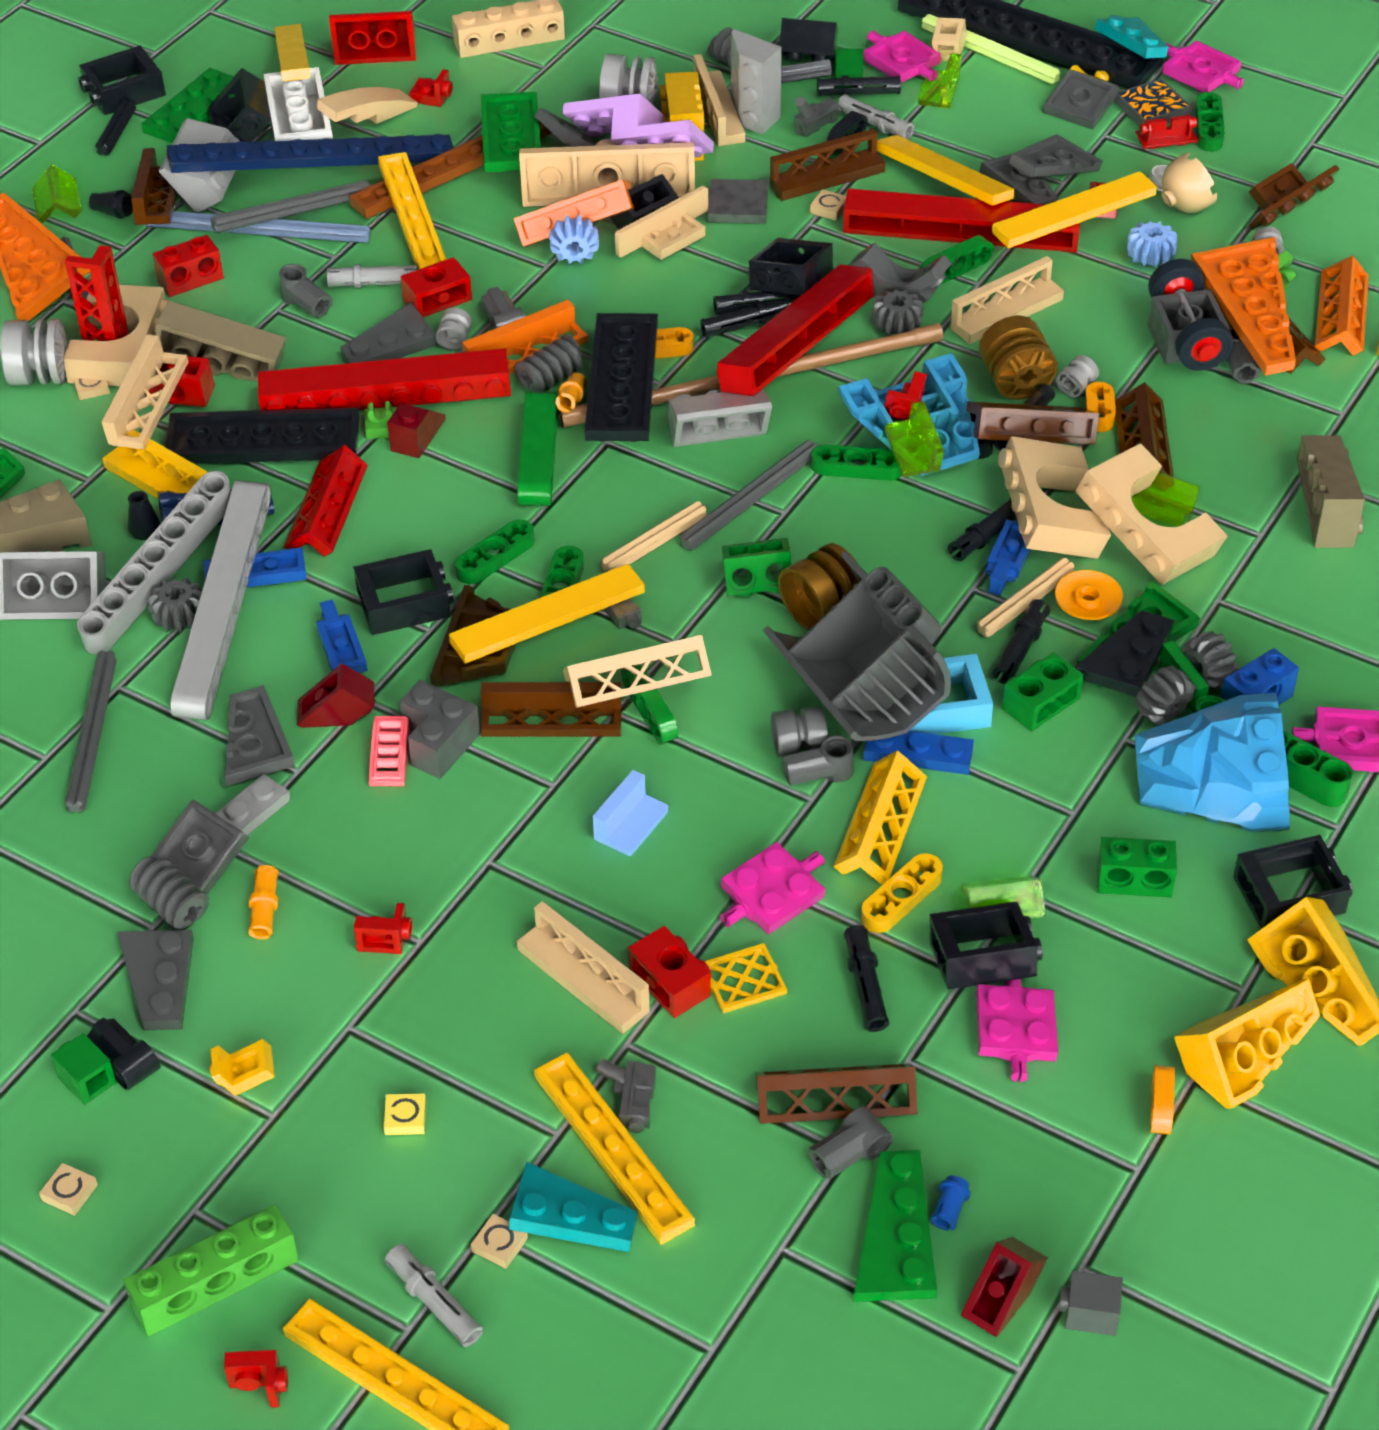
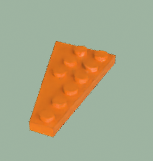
M3 192L0 194V268L5 283L9 288L10 298L15 306L17 319L30 321L52 302L58 300L70 288L65 260L68 255L81 256ZM77 268V272L84 277L90 272V269Z
M1271 237L1191 254L1190 261H1193L1200 268L1204 277L1205 287L1207 290H1212L1221 311L1264 375L1294 370L1296 358L1292 335L1289 332V316L1286 314V298L1282 274L1279 272L1276 238Z

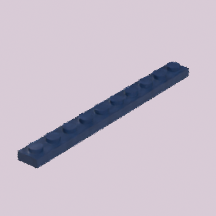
M449 134L369 138L352 137L342 139L324 138L316 140L296 139L289 141L268 140L263 142L240 141L236 143L167 145V158L171 173L378 165L379 156L403 152L407 153L410 163H422L453 149L454 146Z

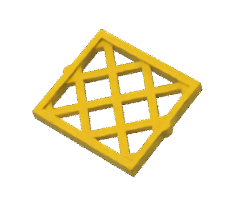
M765 943L705 961L710 970L722 973L718 982L714 981L713 978L710 979L711 992H713L722 1013L787 994V988L778 972V966L773 962ZM753 955L751 960L744 959L745 957ZM759 955L765 957L768 963L767 967L756 963ZM735 962L747 966L743 974L731 970ZM728 963V965L726 966V968L721 967V966H718V965H722V964ZM752 968L764 972L760 980L748 976ZM769 974L774 975L778 986L766 983ZM727 976L739 979L735 988L723 984ZM745 982L756 985L753 994L741 990ZM762 988L767 989V990H770V991H766V992L760 993V991H761ZM720 989L732 993L728 1001L722 999L719 993ZM737 995L744 997V999L735 1001Z

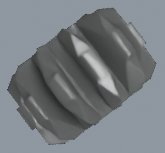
M896 288L893 292L883 291L882 296H876L873 303V324L877 326L878 331H886L887 336L918 328L922 323L924 309L922 301L918 300V294H909L908 289L903 292L898 291Z
M174 577L173 581L165 582L161 580L160 587L152 588L151 597L148 598V608L156 626H163L166 632L173 628H177L179 632L184 627L192 628L202 594L199 583H191L189 578L178 581Z
M1214 631L1203 632L1191 638L1188 642L1184 643L1185 651L1183 652L1209 685L1208 691L1221 689L1224 678L1239 670L1234 660L1237 655L1231 650L1232 643H1226L1224 635L1216 634Z
M1173 665L1166 668L1163 667L1155 675L1151 674L1150 679L1143 683L1142 689L1137 692L1135 706L1147 720L1160 726L1170 722L1174 717H1179L1180 712L1187 708L1186 705L1193 699L1195 686L1192 684L1191 679L1180 669L1175 668Z

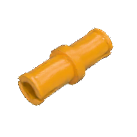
M572 373V376L569 375L567 381L561 384L559 395L556 398V406L560 411L568 413L582 400L587 384L584 375Z
M262 865L257 867V870L255 869L254 892L249 897V907L252 911L248 932L255 939H268L273 934L274 911L277 910L279 905V899L276 895L279 872L270 865Z

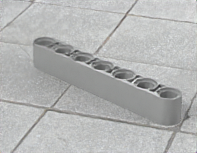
M210 471L204 474L77 621V628L87 652L97 655L101 650L105 652L110 650L148 606V598L151 597L152 588L160 587L161 580L168 582L224 517L231 495V487L226 474L220 471Z

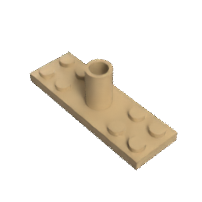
M604 139L596 143L595 146L519 149L523 207L549 206L622 179L630 181L633 188L661 174L665 176L679 198L695 190L694 142L616 145L610 139Z

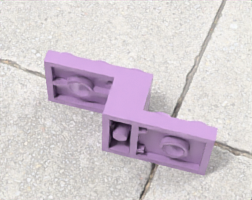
M641 94L563 104V115L590 137L597 138L603 136V134L611 133V141L616 145L694 142V157L713 153L714 142L691 120L664 123L665 116Z

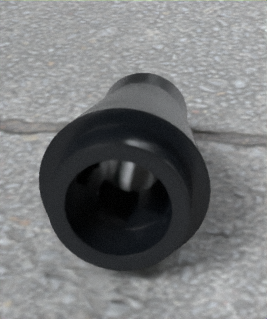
M125 190L92 193L90 195L89 206L92 210H97L119 219L128 217L133 212L132 195Z
M135 491L128 496L127 528L136 539L147 540L158 528L160 521L148 500V495L143 491Z

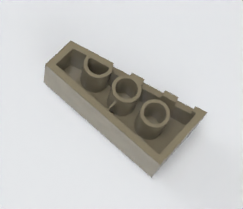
M169 300L156 323L155 335L160 338L163 352L182 354L188 357L209 358L213 376L227 373L231 374L234 379L258 381V372L279 369L283 360L286 337Z
M1302 435L1297 463L1314 548H1354L1357 534H1362L1363 531L1362 511L1365 498L1350 462L1348 449H1345L1340 435Z
M60 479L0 502V552H40L45 550L64 552L63 547L79 543L80 548L92 546L86 518Z

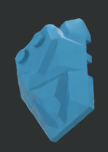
M953 353L924 361L922 373L927 374L924 394L916 417L910 420L891 417L884 407L888 390L902 393L905 382L877 391L874 390L868 378L839 386L838 392L851 415L920 476L979 459L978 440L974 437L975 423L971 421L970 412L966 411L967 401H970L967 398L966 392L967 378Z
M1276 693L1239 695L1135 735L1140 805L1180 815H1186L1188 812L1208 817L1207 821L1218 824L1219 820L1241 825L1242 830L1251 832L1289 830V780L1282 713L1279 709Z

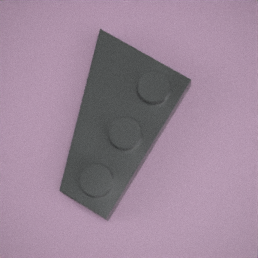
M1056 134L1012 153L1009 164L1017 168L1018 172L1024 176L1041 177L1099 171L1103 161Z
M1012 154L981 162L979 172L1014 188V199L1017 202L1047 205L1058 201L1057 195L1046 180L1039 177L1024 176L1018 172L1017 168L1009 164Z
M411 302L341 346L340 349L341 356L346 363L399 359L437 346L436 334Z
M264 685L230 695L229 738L226 748L227 767H225L226 786L295 766L292 752Z
M192 930L118 931L119 941L144 1030L183 1029L194 943Z

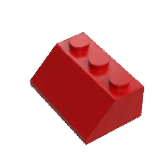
M412 11L329 15L335 65L416 61V37Z

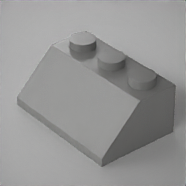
M734 29L731 32V98L742 126L756 133L764 134L781 118L782 47Z
M186 119L172 145L236 143L240 141L227 128ZM167 155L159 169V173L196 213L222 201L236 171L171 173Z
M764 389L754 397L712 390L704 395L691 396L689 394H682L669 399L667 416L673 447L765 435L772 411L771 401Z
M0 552V620L79 619L106 587L105 552Z

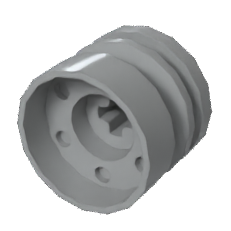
M607 53L602 64L599 98L641 94L654 106L658 91L655 58L647 57L643 64L642 58L636 56L631 68H629L625 55Z
M38 319L34 334L27 320H6L4 322L1 332V358L8 385H32L35 372H37L41 384H49L51 379L55 384L65 383L64 354L68 347L63 323L60 319H50L48 325L45 320Z

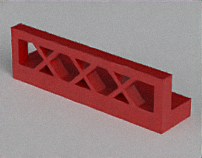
M99 245L92 258L68 255L65 265L82 340L113 341L127 336L129 331L111 246ZM77 268L90 269L91 278L89 280L84 278L77 272ZM86 290L96 298L94 305L83 297V291ZM90 314L101 322L102 326L99 329L88 321L87 317Z
M346 445L320 460L284 548H300L309 543L323 557L333 552L368 466Z

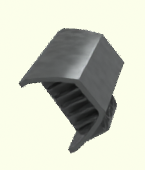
M844 551L841 556L848 563L859 583H855L853 585L854 588L847 595L843 594V599L836 606L832 605L831 610L824 617L821 616L820 621L813 628L810 626L808 628L809 632L803 637L773 631L769 626L763 631L855 741H872L906 734L950 694L951 681L949 669L944 658L931 645L939 637L941 625L889 569L878 567L867 574Z

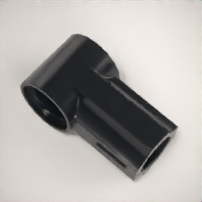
M114 1018L100 1019L93 1024L90 1033L87 1035L110 1059L116 1081L127 1091L161 1068L160 1062L152 1048L143 1040L137 1042Z

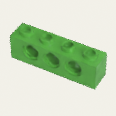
M274 1204L123 1279L131 1307L147 1337L296 1263L299 1259L293 1233Z

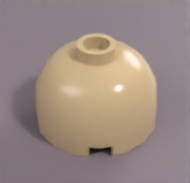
M1189 153L1176 158L1166 167L1162 176L1163 192L1161 193L1164 202L1169 207L1173 206L1187 214L1199 212L1217 200V192L1212 195L1210 187L1214 185L1210 174L1197 158L1190 160L1188 158Z

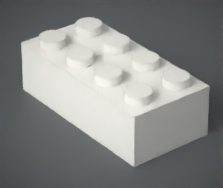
M319 67L309 68V79L282 81L281 72L263 74L274 141L333 139L329 117L317 109V100L325 97Z

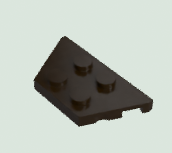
M464 585L430 675L431 685L437 687L506 673L516 644L465 664L450 644L449 634L511 609L502 607L499 602L490 597L486 600L474 594L473 587Z

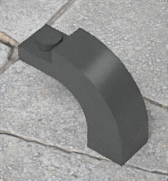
M875 242L858 253L848 265L872 269L874 299L876 296H882L883 291L893 292L896 288L901 292L908 289L909 294H918V300L924 303L946 278L944 272L952 263L945 255H942L923 268L907 269L889 259Z

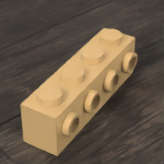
M558 0L517 2L513 5L490 7L486 10L475 12L465 11L458 15H452L454 44L460 58L565 39L564 13Z

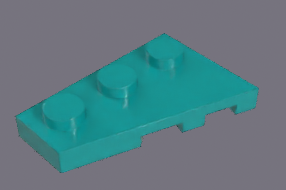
M1110 15L1109 19H1097L1096 31L1143 58H1165L1167 56L1169 47L1139 17L1123 18Z
M526 1161L510 1215L509 1230L629 1252L638 1212Z

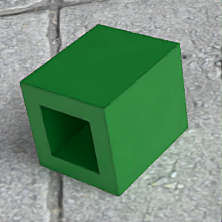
M84 1033L71 1041L65 1042L58 1050L51 1054L57 1077L84 1105L117 1083L110 1059Z

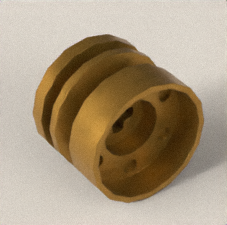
M1020 315L1005 317L990 326L984 332L979 342V354L999 393L1008 399L1021 400L1030 398L1040 384L1050 385L1057 374L1058 363L1037 323L1029 317Z
M834 543L826 544L819 548L818 551L809 554L807 559L799 560L783 569L778 576V588L783 603L794 620L807 630H809L810 626L813 628L820 621V617H824L831 610L832 605L836 606L843 599L842 595H847L854 588L853 585L855 583H859L841 554L846 551L852 558L853 556L840 545Z

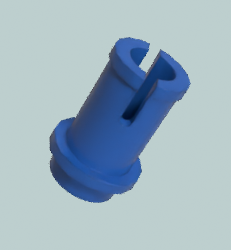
M951 1175L939 1185L941 1194L934 1214L931 1216L932 1224L945 1231L956 1229L963 1203L971 1195L969 1183L961 1177Z

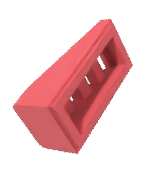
M374 717L369 786H405L409 753L408 736L411 734L408 717ZM382 744H399V745H382ZM380 757H398V758H380ZM379 768H398V770L379 771Z

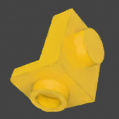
M264 1039L232 1054L226 1052L219 1045L210 1049L212 1061L210 1074L213 1080L235 1096L275 1077L272 1048Z

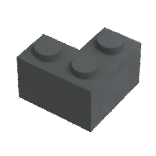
M421 680L399 701L401 716L409 718L411 734L408 736L411 766L441 779L480 735L477 705Z

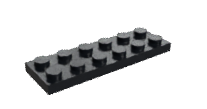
M597 313L585 421V441H649L658 314Z
M359 407L170 413L165 448L193 464L321 460L344 445L357 455L360 422Z

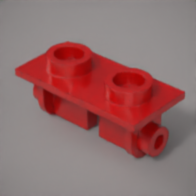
M1189 114L1171 117L1170 126L1167 127L1166 118L1145 120L1144 123L1139 124V130L1135 131L1143 149H1157L1173 145L1181 146L1198 142L1192 128L1197 127L1196 117H1191Z

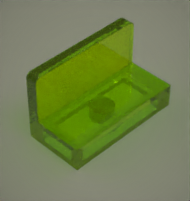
M950 53L945 71L936 70L938 76L932 82L927 78L924 79L918 98L919 105L951 108L960 79L962 54Z
M51 164L32 187L37 220L44 223L55 208L73 218H76L82 211L76 177Z
M925 402L912 403L909 420L888 423L884 429L903 477L940 471L944 454L943 446Z
M1158 472L1151 486L1131 496V499L1140 514L1175 526H1181L1191 519L1200 486Z
M1035 876L961 884V892L967 895L968 908L1017 901L1023 915H1029L1030 918L1046 916L1042 879Z

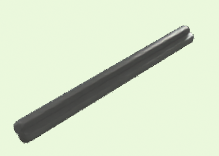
M363 180L215 215L211 218V227L216 233H221L350 202V195L370 187L371 184Z
M806 440L682 533L680 536L682 547H685L688 551L694 550L809 463L812 450L818 445L813 444L811 440Z
M102 650L98 652L65 798L66 809L71 813L75 811L81 813L86 808L117 661L115 653L110 650L108 652Z

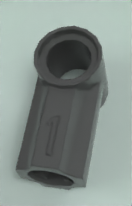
M298 264L283 266L279 271L282 300L288 304H298L310 315L317 318L326 315L328 309L332 306V297L307 278L306 269Z
M498 287L488 289L487 293L481 297L482 306L490 319L492 330L525 317L520 307H514L507 292L500 290Z
M1230 324L1229 331L1233 338V348L1226 361L1229 363L1234 379H1237L1240 384L1251 383L1252 380L1260 376L1261 369Z
M832 735L822 742L821 747L782 756V765L788 785L792 786L821 778H826L833 782L848 780L854 772L853 744L851 740L842 735Z
M859 1107L844 1119L840 1129L809 1148V1157L816 1171L823 1178L827 1177L830 1179L863 1157L867 1160L879 1157L880 1151H886L891 1145L893 1135L867 1107Z

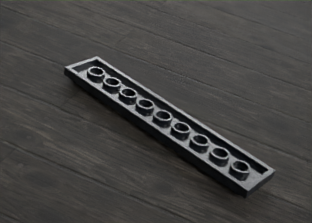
M898 0V10L906 12L911 16L923 18L927 14H931L940 18L965 19L966 30L1008 48L1025 52L1030 56L1049 60L1054 64H1061L1070 68L1073 65H1078L1085 73L1093 76L1096 71L1103 70L1109 75L1108 81L1123 85L1128 89L1145 84L1163 64V58H1143L1101 33L1001 0Z

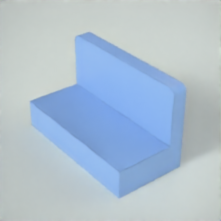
M632 770L593 815L594 840L627 856L633 855L668 813L667 804L646 795L645 775Z

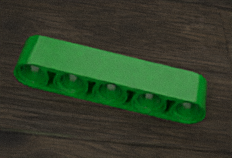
M557 392L525 393L518 474L519 506H551L558 421Z
M1214 695L1202 696L1195 704L1194 713L1225 700ZM1283 730L1289 787L1328 807H1337L1345 803L1353 775L1350 765Z

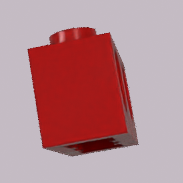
M208 235L195 237L189 241L168 246L163 250L152 253L157 281L161 287H164L168 297L224 279L219 249Z

